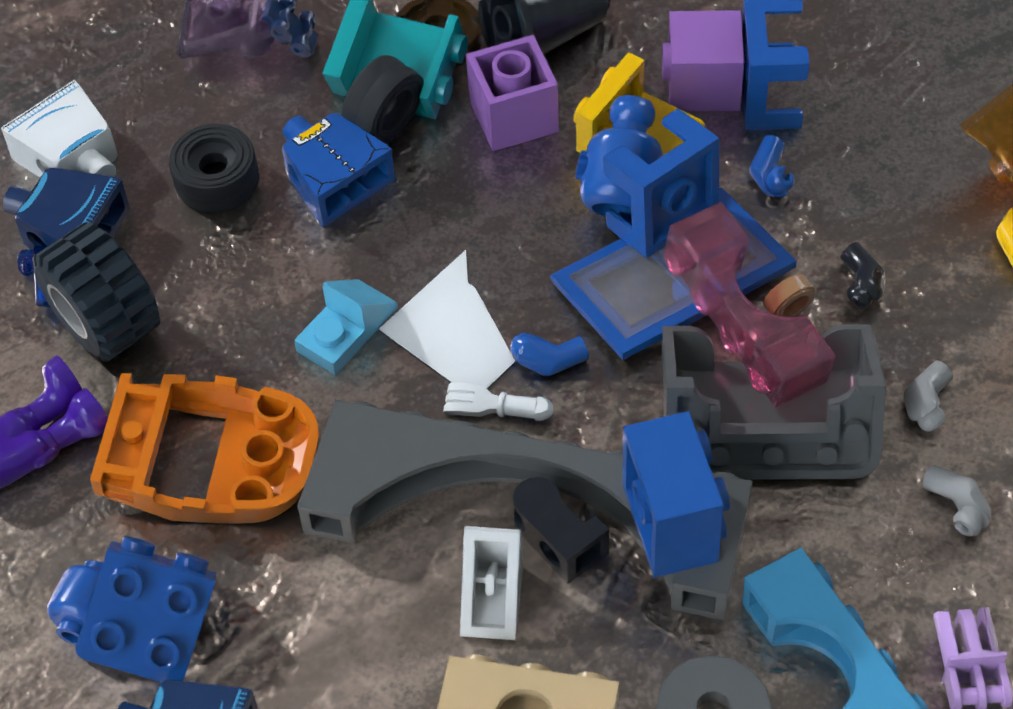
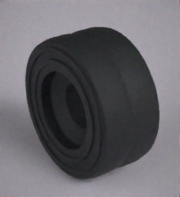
M390 55L379 56L371 61L352 83L345 97L341 115L383 143L388 144L406 128L416 113L421 102L419 96L424 80L418 72L406 66L397 58Z
M207 124L196 127L183 134L171 149L169 168L176 193L187 206L197 211L219 213L232 210L246 202L257 188L259 168L254 146L245 133L233 126ZM222 162L227 165L225 170L217 174L209 175L202 172V169L210 163Z

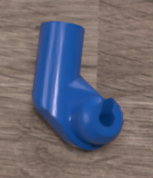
M773 135L763 138L750 165L749 172L765 195L780 198L786 196L794 186L795 179L792 172L788 175L783 173L786 169L785 166H778V162L785 149V144L780 138Z
M520 333L514 337L510 346L516 362L543 376H552L589 359L588 349L583 339L579 336L556 346L537 335Z

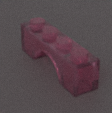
M719 202L670 225L664 249V259L671 273L677 277L681 276L691 290V296L696 308L703 315L708 314L719 329V336L724 347L731 354L736 353L745 365L749 380L755 390L760 394L765 393L776 408L826 383L836 355L807 316L782 317L773 315L759 309L743 295L737 284L735 274L742 267L749 238L723 203Z

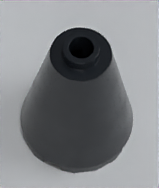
M479 0L480 28L488 48L534 35L543 55L602 22L606 18L610 7V0Z

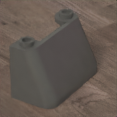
M844 324L834 326L825 331L818 342L816 361L714 362L712 339L707 332L698 327L662 326L664 417L689 411L696 431L704 430L709 439L712 451V463H709V467L712 473L727 472L744 480L856 479L872 473L879 465L882 453L886 383L870 324Z

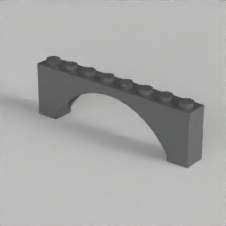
M335 399L297 505L303 533L355 544L358 532L395 508L429 493L458 485L480 482L521 483L528 478L541 477L553 482L560 492L584 501L609 516L625 529L644 549L622 486L623 452L612 451L606 453L586 449L569 441L555 443L530 438L518 431H507L504 433L479 428L475 424L466 421H456L453 423L428 418L424 414L415 411L402 413L377 408L375 405L364 401L351 403ZM716 472L712 473L713 478H723L730 501V509L723 511L727 538L720 540L719 560L717 563L664 575L663 578L671 592V610L725 621L750 507L752 481L740 479L731 473Z

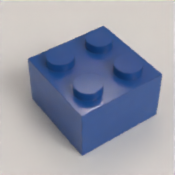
M689 411L623 426L622 486L654 578L717 563L719 560L720 540L727 538L723 511L730 509L728 491L722 477L713 478L709 463H712L709 439L704 430L696 431Z

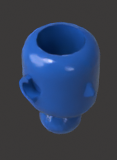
M623 95L617 97L610 106L609 115L613 123L612 128L604 129L590 139L587 151L582 150L575 173V179L581 180L580 197L582 203L590 211L605 217L606 212L610 209L617 213L624 212L631 217L632 215L631 195L606 177L604 174L603 156L618 146H625L647 164H651L663 156V150L659 142L647 134V130L653 125L655 119L653 104L642 97Z

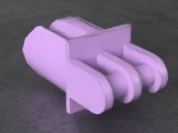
M989 607L979 608L977 625L971 609L958 610L954 621V631L948 611H937L934 613L933 617L945 669L941 683L942 686L945 685L950 709H962V706L975 705L976 709H986L988 703L999 702L1002 708H1010L1012 706V691L1005 664L1007 652H999ZM995 681L996 685L985 686L984 682ZM970 683L971 686L969 688H960L959 684Z

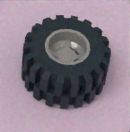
M84 222L33 256L35 277L48 304L74 339L84 349L99 359L110 361L160 325L158 306L143 274L124 248L110 234L91 222Z

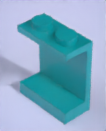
M350 0L322 74L333 94L346 97L356 77L371 61L382 55L393 56L418 72L424 80L419 96L421 102L415 114L436 119L441 104L446 105L451 97L453 89V78L451 76L456 62L461 63L464 60L468 47V37L464 35L460 20L455 15L449 14L445 27L441 28L378 13L373 0Z

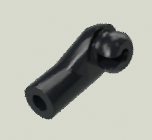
M854 242L842 251L840 259L855 275V280L857 281L847 289V297L860 310H865L870 307L874 300L878 302L883 297L886 275L882 267L862 245Z

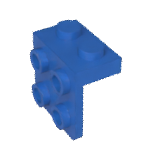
M124 536L122 543L111 540L75 647L77 655L81 659L161 683L166 680L183 681L215 586L217 572L207 570L208 561L190 554L178 552L175 560L154 554L156 546L138 538Z

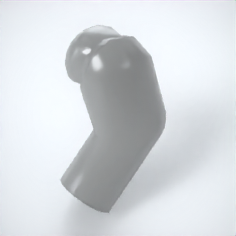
M939 360L931 363L907 386L904 392L908 416L912 421H917L920 429L926 432L933 431L941 426L946 418L945 412L938 406L940 403L938 393L953 379V373L945 363Z
M936 465L928 468L923 479L924 489L952 499L958 509L953 518L954 523H956L955 528L966 536L978 535L982 528L989 525L991 509L977 482L970 477Z

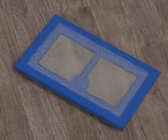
M720 187L719 210L648 258H645L624 240L619 239L551 274L550 279L616 354L624 360L662 340V326H688L796 268L797 260Z

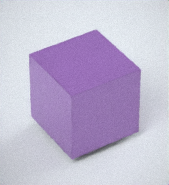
M741 10L670 11L669 42L662 43V81H669V104L685 112L740 111L744 70Z
M534 35L466 54L470 104L492 152L559 132L558 84Z

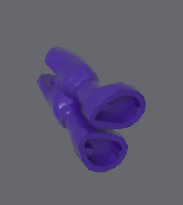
M58 355L47 361L42 367L45 385L42 394L27 406L10 410L0 416V489L37 468L49 464L58 456L61 449L82 439L97 437L104 433L108 420L107 414L92 393L86 388L82 389L70 368ZM64 415L61 419H59L57 422H55L47 429L40 430L41 427H43L44 425Z

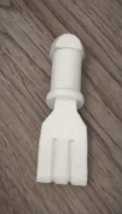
M451 382L449 384L448 394L445 399L446 404L443 409V413L447 415L482 417L490 413H497L501 418L507 415L533 418L535 421L546 420L554 412L553 404L545 397L508 395L506 392H501L498 396L491 394L485 386L464 382Z

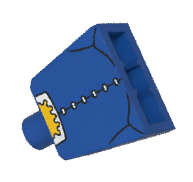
M339 113L330 114L314 125H311L303 116H295L283 128L282 135L287 142L282 147L287 176L322 227L395 180L392 149L356 124L345 119Z

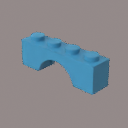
M802 547L745 577L742 605L771 646H806L825 654L841 669L848 682L851 694L843 709H928L925 702L917 694L910 695L898 679V670L890 655L884 649L880 648L877 650L867 637L864 623L855 608L851 605L844 606L833 591L831 577L824 566L819 562L813 563Z

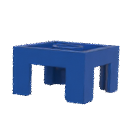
M743 0L742 38L744 70L742 103L745 130L802 128L803 110L800 108L766 109L768 82L805 81L808 78V49L805 46H796L792 42L768 43L765 14L802 13V0Z
M679 108L662 118V125L685 142L651 164H647L625 146H618L603 156V167L606 177L631 195L632 217L624 212L617 213L610 209L606 212L607 228L645 258H648L719 210V137Z

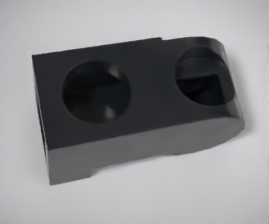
M534 477L522 481L515 488L513 504L516 528L521 530V535L567 584L609 554V528L596 515L583 523L560 500L559 490L553 482L545 478Z

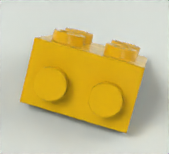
M628 52L616 67L612 66L605 72L600 86L590 98L584 97L580 101L573 118L574 123H576L577 152L587 151L588 143L596 133L612 128L613 123L609 115L610 106L617 97L623 95L642 97L653 104L655 119L653 125L647 130V134L659 142L663 155L685 142L662 125V118L678 108L644 92V59ZM683 111L692 119H694L703 127H705L703 120Z

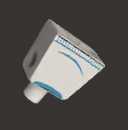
M75 80L1 127L12 159L38 177H41L45 170L52 167L112 177L116 175V167L112 162L115 161L118 154L111 130Z

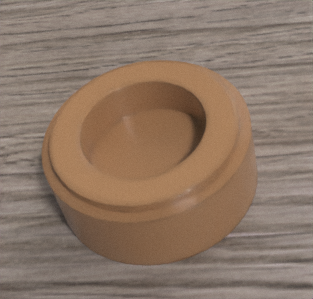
M803 274L790 276L777 284L767 294L763 306L775 321H787L800 314L810 305L815 296V288Z

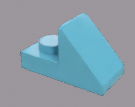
M359 279L324 282L322 288L326 307L294 339L296 352L335 376L398 309L396 301Z

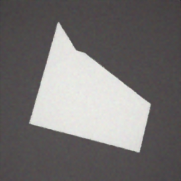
M466 250L379 328L381 332L450 382L473 383L488 388L515 362L476 288L468 283Z

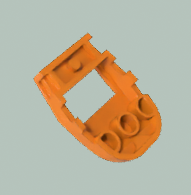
M121 373L91 474V485L94 494L171 521L216 524L266 521L285 512L300 498L318 449V423L312 410L301 399L294 397L290 393L266 386L260 391L238 386L237 378L216 375L214 382L187 381V377L184 374H163L161 384L133 383L132 373ZM169 409L226 419L206 499L185 496L184 499H177L158 494L155 488L148 486Z

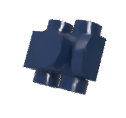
M267 0L261 19L270 26V34L282 45L290 43L289 49L294 55L304 56L305 58L313 55L319 36L313 30L317 20L316 15L310 11H302L299 17L293 12H295L297 0Z

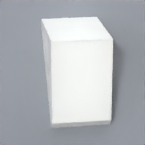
M465 526L460 622L461 637L516 639L523 575L521 530Z

